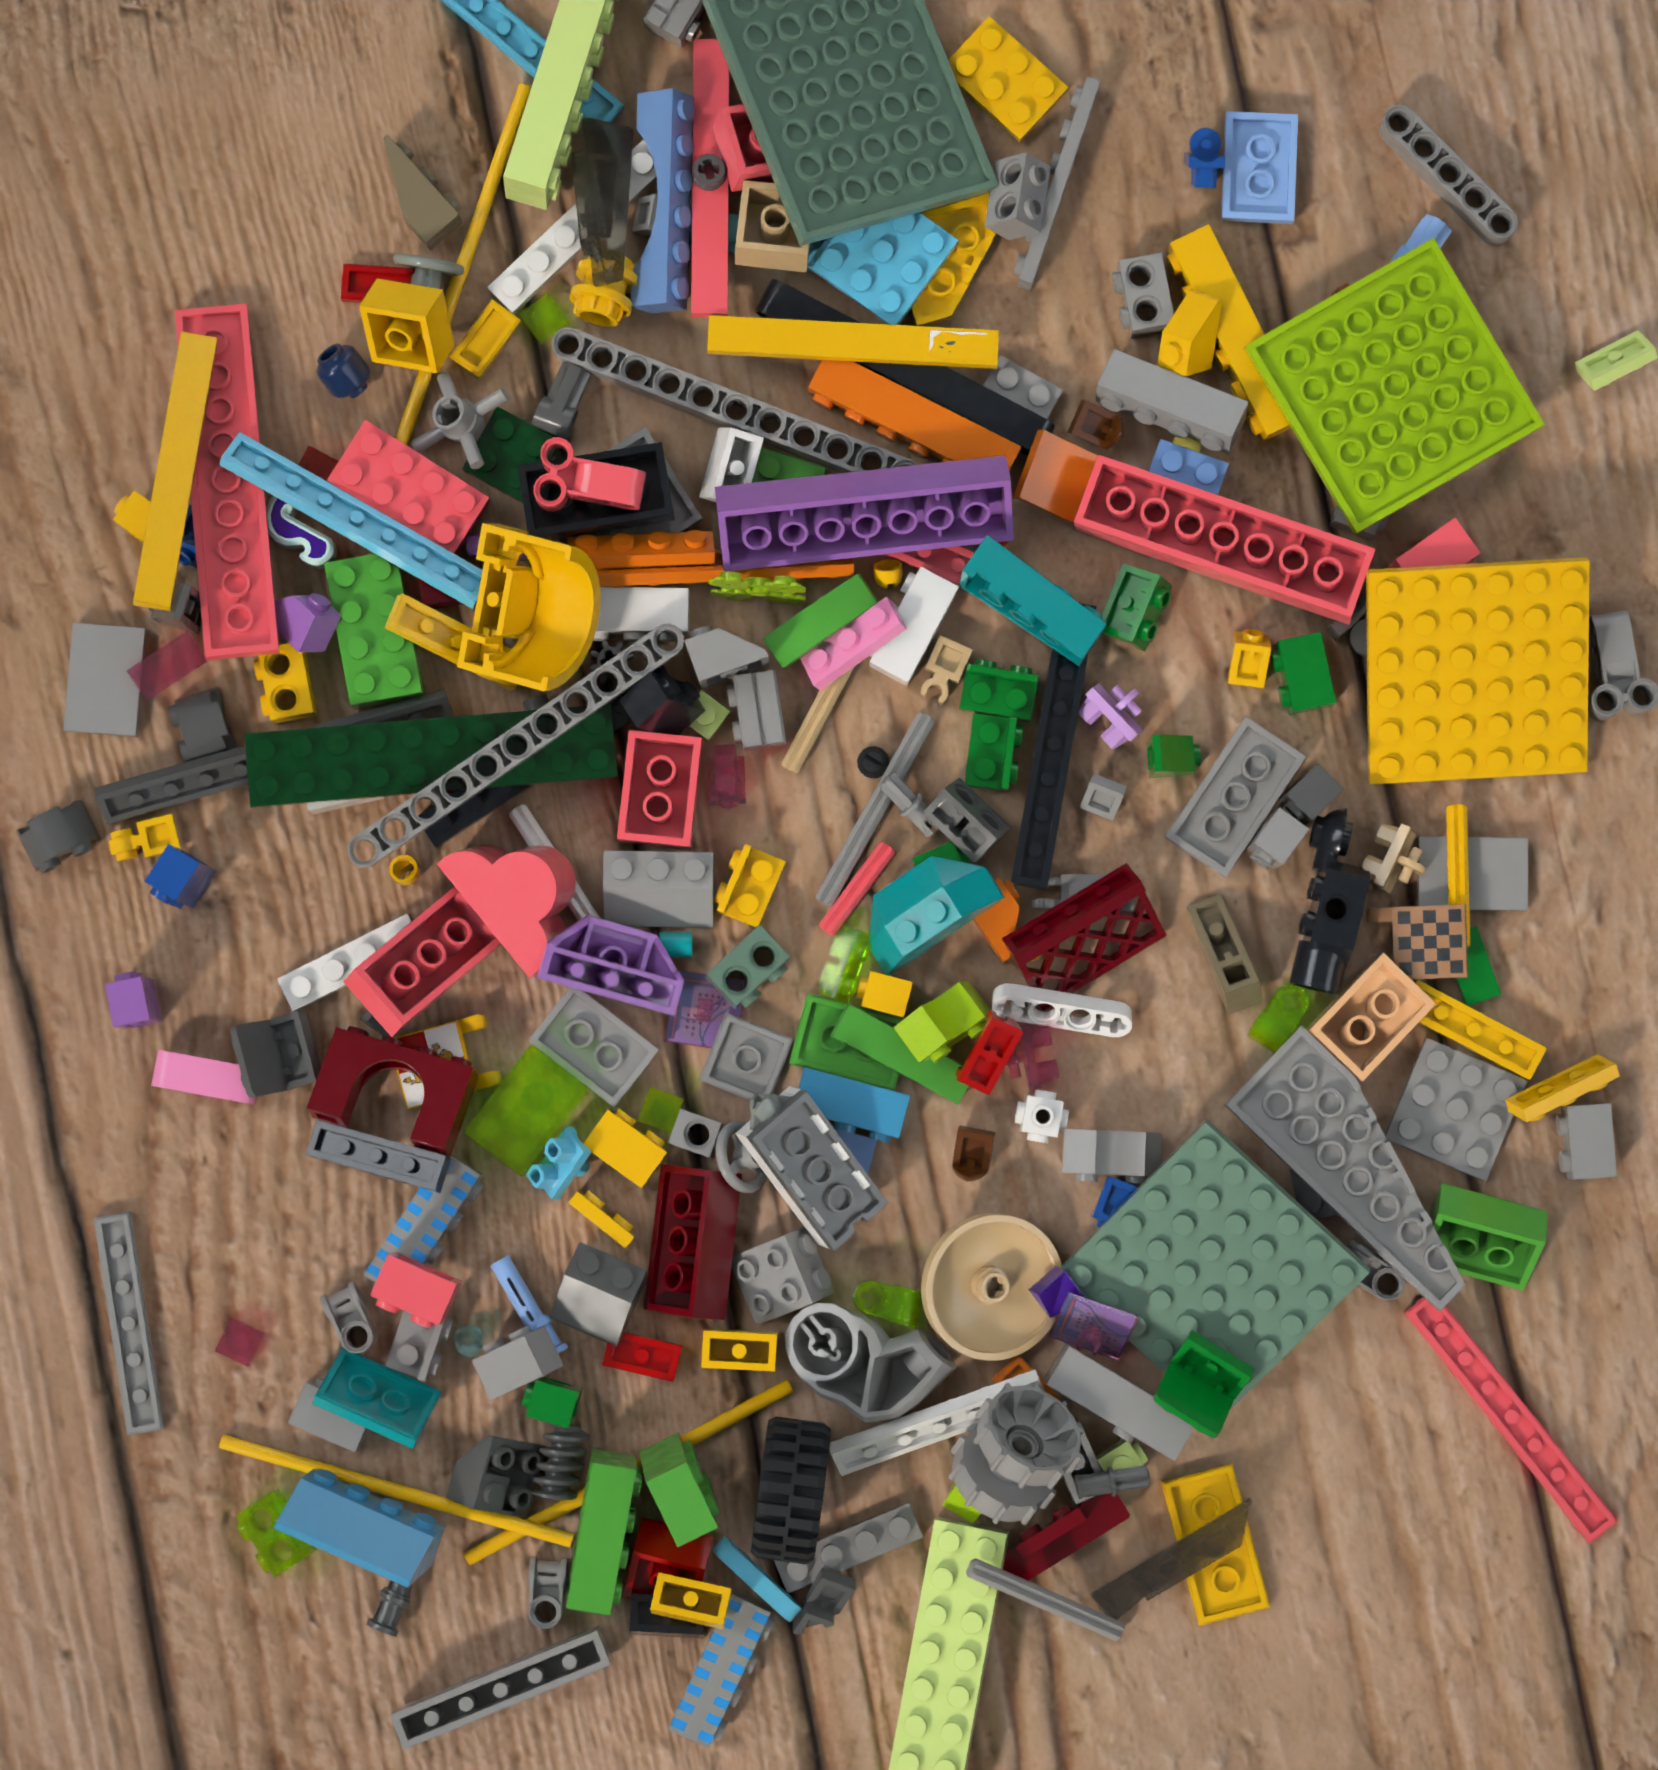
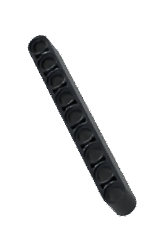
M771 279L755 309V313L762 318L861 323L776 279ZM855 362L1021 446L1020 452L1027 456L1029 455L1037 430H1046L1053 433L1055 425L1046 418L946 366Z

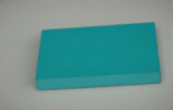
M342 1347L316 1392L312 1404L414 1449L440 1399L442 1391L357 1353H350Z

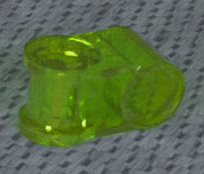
M1288 984L1281 986L1275 992L1266 1008L1259 1014L1247 1036L1275 1053L1294 1033L1295 1027L1306 1012L1309 1005L1307 993L1296 985ZM1294 992L1298 993L1296 1000L1300 1003L1297 1008L1290 1007L1286 1011L1284 1009L1286 1002L1282 1000L1283 995H1292Z
M867 1280L859 1283L853 1291V1302L858 1310L866 1314L885 1318L889 1322L917 1329L923 1306L920 1291ZM870 1287H874V1294L879 1296L878 1303L872 1302L870 1308L865 1307L866 1301L861 1299L860 1295L862 1291L868 1292Z

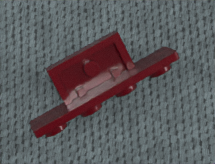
M1117 1492L1115 1497H1112L1111 1493L1094 1496L1073 1509L1070 1504H1067L1051 1514L1053 1522L1043 1528L1037 1523L1019 1534L1022 1541L1006 1550L1003 1570L1029 1581L1130 1517V1513Z

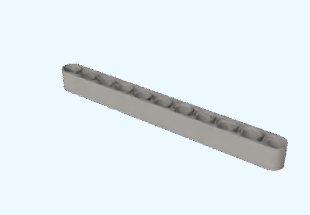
M561 328L553 336L552 348L555 357L561 364L563 361L572 363L591 373V376L721 427H731L764 437L763 443L839 473L865 471L861 467V462L870 456L879 459L882 465L880 469L918 465L913 460L575 328ZM572 339L579 343L577 351L569 355L560 352L559 349L562 342ZM602 352L610 354L613 358L607 367L600 368L593 364V359L597 354ZM635 365L642 366L646 370L645 376L638 381L630 380L626 376L628 369ZM672 378L677 380L680 384L678 390L672 394L662 392L660 385L665 379ZM702 391L709 392L713 396V401L706 407H699L693 402L697 393ZM736 404L742 405L746 408L747 414L740 420H732L727 415L729 407ZM769 417L777 419L781 424L780 428L775 433L764 432L760 427L764 419ZM803 430L809 431L814 436V441L805 447L799 446L794 441L796 433ZM837 443L844 445L848 450L847 455L839 460L831 458L827 453L829 447Z
M662 624L357 834L348 845V857L351 863L359 868H370L637 684L649 672H654L673 659L680 652L684 644L682 631L672 624ZM661 633L671 634L676 641L675 649L671 651L661 650L657 644V636ZM633 653L642 655L646 661V668L641 672L632 671L627 665V657ZM602 674L611 675L616 681V689L610 693L602 692L597 686V678ZM572 695L582 696L586 701V710L580 714L571 712L566 705L567 698ZM541 716L552 717L556 722V731L548 735L541 733L536 727L537 719ZM513 736L522 738L526 743V751L516 756L510 754L506 748V741ZM482 757L491 758L496 764V772L491 776L484 777L477 772L476 762ZM452 778L461 779L466 785V793L459 798L451 797L445 790L446 782ZM428 799L435 804L436 813L431 818L423 819L416 814L415 804L419 800ZM398 820L404 824L406 832L401 839L392 840L385 835L384 827L389 821ZM361 841L370 842L375 848L374 857L368 861L358 860L353 853L357 843Z

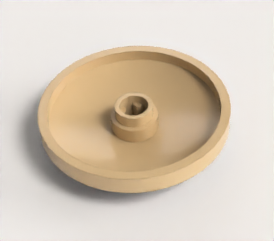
M983 1213L957 1223L937 1241L927 1258L921 1282L922 1304L932 1329L948 1346L974 1359L986 1361L1004 1360L1029 1350L1047 1334L1058 1316L1049 1318L1028 1290L1055 1266L1059 1268L1062 1266L1057 1250L1040 1229L1013 1215Z

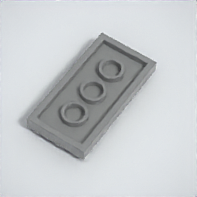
M1245 717L1164 838L1226 878L1306 756L1248 717Z

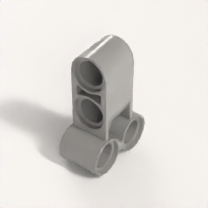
M1627 610L1590 615L1589 637L1598 687L1588 695V715L1597 721H1605L1616 715L1622 707L1631 715L1640 716L1647 713L1658 704V686L1652 680L1640 678L1632 626ZM1634 689H1642L1646 692L1648 696L1647 705H1639L1633 700L1632 692ZM1598 694H1605L1611 699V711H1604L1598 707L1596 702Z

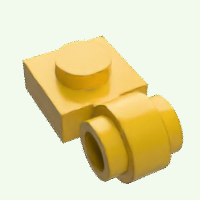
M173 814L136 822L139 835L133 834L132 829L128 828L110 833L111 840L108 841L111 855L116 856L117 862L138 857L137 850L140 847L143 848L145 858L161 855L168 844L182 850Z

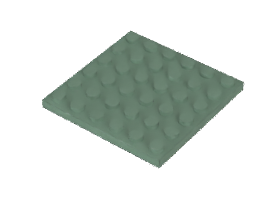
M1207 1118L1060 1267L1067 1272L1085 1296V1299L1136 1317L1126 1339L1162 1372H1165L1171 1357L1191 1330L1254 1368L1251 1379L1236 1397L1231 1409L1370 1273V1268Z

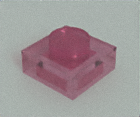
M232 1317L215 1352L249 1367L263 1340L265 1332Z

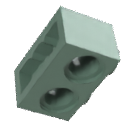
M759 925L706 974L705 978L734 1010L740 1004L747 1008L762 994L758 988L767 979L773 984L788 970L784 964L789 960L790 956ZM762 948L769 950L773 955V963L767 967L758 966L753 959V953L756 950ZM732 973L742 974L747 982L746 988L738 992L732 991L726 984V978Z

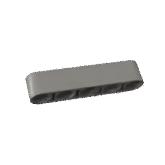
M1401 104L1390 107L1379 124L1378 130L1382 140L1484 242L1492 246H1500L1508 242L1518 226V218L1515 212L1412 109ZM1393 118L1402 120L1406 130L1401 132L1394 131L1389 126L1388 120ZM1419 143L1427 145L1431 155L1429 157L1419 156L1414 150V145ZM1441 169L1452 170L1456 175V181L1451 183L1444 181L1439 171ZM1465 195H1477L1481 199L1482 206L1479 208L1470 207L1466 203ZM1491 220H1502L1507 226V232L1502 234L1495 232L1491 227Z

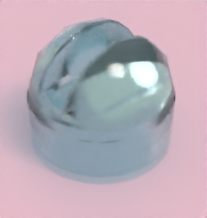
M465 1325L455 1331L453 1339L459 1354L472 1358L482 1351L484 1338L479 1327Z

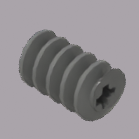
M545 1422L555 1430L552 1433L543 1434L542 1438L552 1444L551 1447L540 1448L539 1452L548 1457V1461L539 1462L536 1467L546 1473L545 1476L534 1477L533 1481L542 1486V1490L531 1493L540 1497L561 1501L576 1499L578 1493L569 1486L580 1484L581 1479L573 1474L572 1471L582 1470L584 1464L575 1457L586 1455L587 1449L579 1445L578 1442L588 1441L590 1435L581 1430V1427L572 1424L569 1428Z

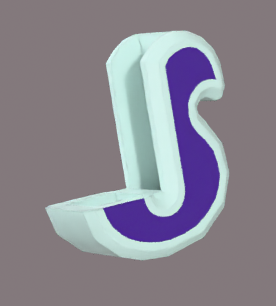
M272 496L267 505L268 529L270 536L277 544L289 550L305 549L304 552L300 553L299 557L307 566L314 569H325L324 563L335 561L337 558V547L332 538L295 519L294 517L299 510Z

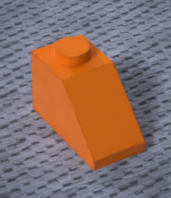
M998 877L995 879V882L1005 898L974 918L973 921L1000 961L1004 963L1010 958L1011 954L1002 938L1016 929L1020 908L1016 901L1021 897L1009 880L1003 883Z

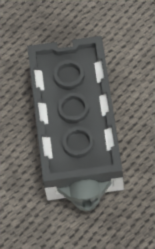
M789 1086L780 1095L758 1093L750 1100L751 1119L735 1134L815 1242L820 1246L834 1251L837 1250L856 1233L853 1225L859 1220L868 1222L888 1204L887 1200L807 1091Z

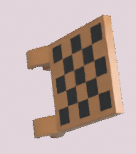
M1466 904L1374 907L1366 909L1367 922L1393 923L1394 963L1411 980L1468 978Z

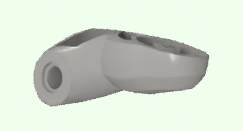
M816 1303L803 1308L791 1320L785 1333L786 1353L792 1367L801 1380L819 1397L842 1405L865 1423L901 1417L924 1400L956 1369V1364L951 1354L938 1339L924 1328H917L902 1336L889 1338L876 1321L835 1303Z

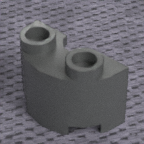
M218 687L175 700V705L168 707L173 726H180L184 740L179 741V747L185 762L237 748L225 716V709Z
M82 800L73 801L71 805L61 810L59 806L29 820L27 822L29 826L16 830L35 871L40 870L42 874L61 865L59 859L62 856L71 852L74 857L86 854L94 849L92 843L100 840Z

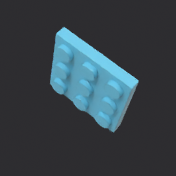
M919 212L827 238L808 263V268L884 323L899 325L959 244V240Z

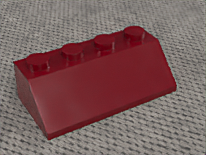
M661 1164L644 1310L691 1318L725 1320L740 1192L726 1182L720 1171ZM737 1173L736 1176L742 1180V1174Z

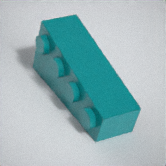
M986 535L962 570L959 587L1078 666L1081 665L1105 629L1106 623L1102 621L1103 616L1097 610L1088 605L1083 607L1073 599L1068 591L1051 583L1038 571L1028 566L988 535Z

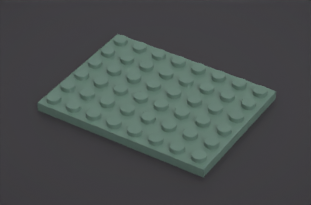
M702 0L799 246L990 193L991 190L999 186L924 0Z

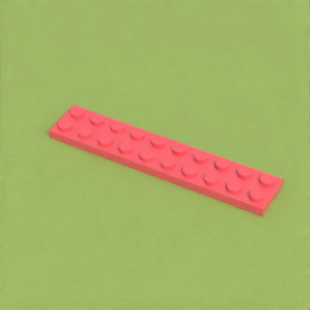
M247 303L174 310L178 346L181 332L217 337L215 359L191 490L205 658L209 661L280 653L265 491L219 465L221 456L239 432L261 444Z

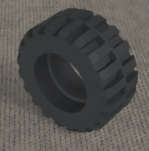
M777 1416L768 1420L751 1544V1553L757 1558L808 1564L814 1561L831 1428L825 1423Z

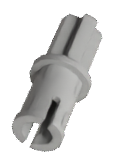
M895 773L883 779L880 789L900 809L899 814L901 816H907L925 837H929L934 833L925 822L926 820L938 830L923 814L927 806L922 801L923 796L920 793L915 794Z

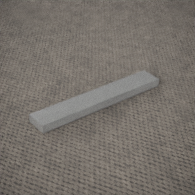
M132 1212L96 1217L93 1219L127 1436L165 1429Z

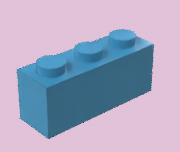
M806 1067L803 1069L798 1088L808 1092L827 1119L835 1121L834 1129L853 1134L856 1127L870 1131L869 1138L890 1143L891 1137L899 1138L910 1095Z

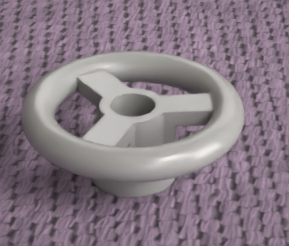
M740 1121L731 1122L718 1135L716 1142L717 1164L722 1176L731 1187L742 1193H753L765 1184L767 1176L735 1134L746 1123ZM732 1135L735 1150L733 1152V1159L729 1163L727 1143ZM741 1168H749L757 1173V1176L751 1182H744L736 1174Z

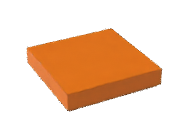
M1037 430L1013 497L1069 524H1074L1098 455L1046 430Z

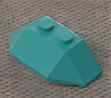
M930 856L873 895L868 947L884 974L890 976L1005 897L987 867Z

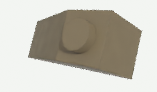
M1221 894L1188 905L1189 916L1228 1015L1263 1003L1260 981Z

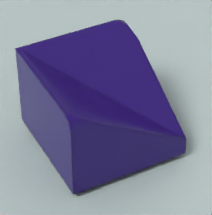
M1057 1266L1028 1289L1049 1318L1061 1312L1069 1294L1085 1298L1067 1272Z

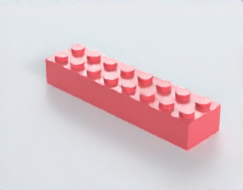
M1098 455L1074 520L1075 531L1347 625L1351 623L1366 582V570L1371 568L1376 550L1375 548L1102 455Z

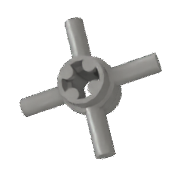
M441 373L437 376V381L444 397L437 401L432 413L436 427L412 440V445L420 453L447 437L454 442L462 444L471 469H478L484 465L476 440L484 431L485 421L483 415L507 402L509 396L505 389L500 388L474 404L467 399L459 398L450 373Z

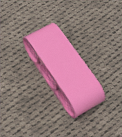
M158 1050L151 1086L255 1104L256 1097H249L241 1082L239 1064Z

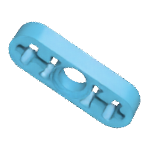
M723 1536L712 1548V1551L723 1563L788 1622H791L803 1609L789 1593L787 1594L786 1590L728 1537Z

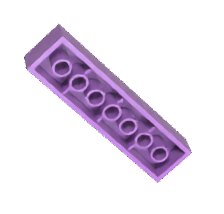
M1006 455L715 487L724 572L981 544L986 535L996 542L1014 540L1011 478Z

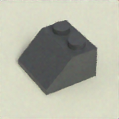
M579 1242L563 1276L550 1318L617 1347L646 1286L647 1271Z

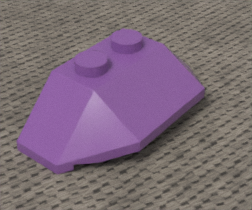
M586 915L547 942L537 974L538 979L675 1016L684 984L683 977L677 971L671 957L656 934Z

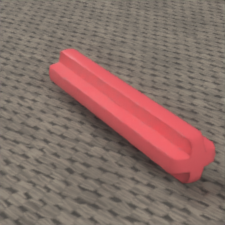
M880 842L821 920L819 927L830 936L836 935L894 857L895 850L885 842Z

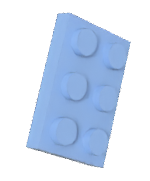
M1226 111L1223 153L1226 161L1222 178L1221 221L1293 224L1295 214L1298 114Z

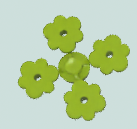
M721 572L720 577H714V579L709 580V585L721 587V589L710 590V594L719 599L743 601L744 599H751L752 596H765L766 601H772L775 604L800 605L806 602L805 596L796 595V593L806 592V587L796 583V578L790 576H775L774 581L763 577H746L743 580L740 573Z

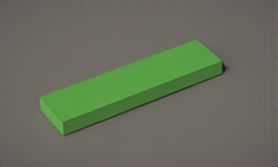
M851 1004L846 1005L830 1035L954 1104L959 1105L968 1088L967 1085L957 1081V1076L955 1075L958 1067H963V1065L946 1056L936 1063H933L931 1059L919 1063L893 1027Z

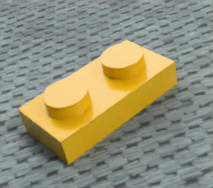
M588 1190L585 1195L581 1191H577L568 1202L624 1248H627L636 1237L630 1232L634 1225L619 1213L612 1217L604 1211L602 1207L606 1203L592 1191Z

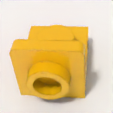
M1244 629L1243 632L1234 631V645L1227 678L1228 683L1264 688L1271 653L1270 637L1256 629Z

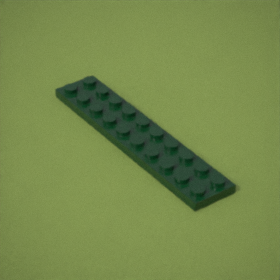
M611 704L603 706L487 788L617 777ZM586 706L568 707V709L575 714H580L586 710ZM537 710L245 733L250 807L417 794ZM541 716L536 721V727L541 733L548 735L556 731V722L550 716ZM513 736L506 741V748L512 755H521L526 751V743L522 738ZM482 757L476 762V770L480 775L488 777L496 772V764L491 758ZM452 778L446 782L445 790L446 792L466 790V785L461 779Z

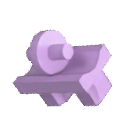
M1098 683L1085 694L1088 698L1080 706L1078 714L1090 725L1104 714L1113 724L1101 737L1111 749H1115L1127 740L1131 742L1144 730L1124 710L1126 708L1134 718L1142 711L1133 701L1140 693L1134 688L1126 694L1117 684L1110 693L1119 701L1118 703Z

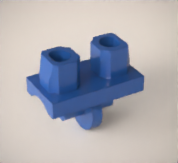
M1200 128L1190 137L1189 146L1192 153L1184 152V164L1191 168V185L1197 188H1216L1217 168H1225L1226 157L1218 153L1221 148V139L1218 133L1210 128Z

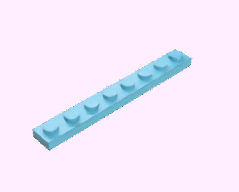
M241 432L237 434L221 456L220 466L472 609L476 606L482 569Z

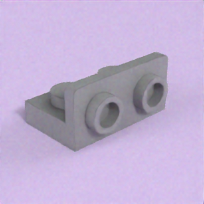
M451 1310L444 1323L439 1326L435 1324L431 1328H426L410 1320L412 1314L403 1311L385 1367L412 1375L424 1382L428 1380L430 1374L436 1376L443 1356L437 1353L441 1339L448 1341L454 1324V1320L449 1319Z

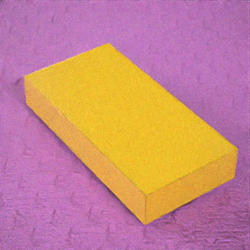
M492 299L449 356L450 359L480 380L522 323L521 319Z

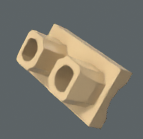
M1402 823L1399 828L1385 824L1380 826L1375 842L1389 849L1384 861L1368 855L1361 866L1363 870L1370 871V880L1381 891L1388 894L1391 893L1397 879L1408 884L1412 873L1423 875L1426 867L1418 863L1423 851L1413 847L1418 835L1411 831V827Z

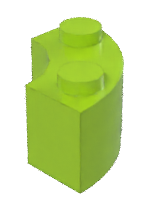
M969 980L961 981L939 997L921 1005L897 1024L894 1029L919 1063L928 1059L936 1063L952 1051L950 1049L951 1046L969 1035L971 1039L978 1037L988 1021L986 1016L991 1009Z

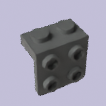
M306 1009L269 1020L239 1024L231 1028L232 1047L237 1055L241 1071V1082L249 1097L288 1091L316 1082L321 1065Z

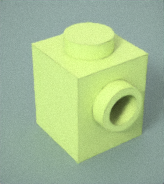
M1124 1439L1095 1456L1103 1472L1107 1471V1467L1118 1470L1144 1466L1143 1464L1149 1461L1138 1442L1131 1445Z

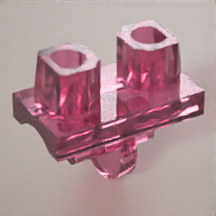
M735 744L715 745V757L708 758L709 806L718 805L722 808L730 809L739 804H746L744 756H737Z
M1028 1023L1019 1025L1024 1031L1019 1040L1022 1055H1017L1015 1048L1006 1065L1009 1068L1010 1078L1014 1079L1021 1077L1019 1063L1023 1062L1030 1091L1040 1089L1041 1084L1058 1079L1059 1073L1056 1059L1036 1063L1034 1049L1053 1045L1049 1026L1029 1027Z

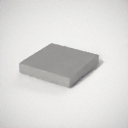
M725 1013L699 1081L751 1100L758 1093L773 1094L793 1038Z

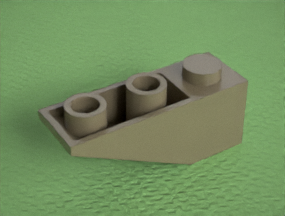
M386 135L384 142L403 218L407 226L431 251L462 224L458 214L461 207L448 192L443 196L434 187L438 183L425 166L418 169L410 160L414 155L403 141L399 139L395 143Z

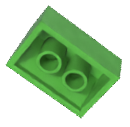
M1441 1183L1431 1206L1429 1216L1433 1222L1432 1225L1441 1242L1447 1248L1459 1273L1524 1291L1546 1243L1548 1211Z

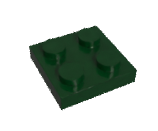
M497 407L476 442L484 465L478 469H471L468 460H466L462 470L523 503L517 466L542 462L541 448L553 436ZM558 448L549 453L548 461L552 460Z

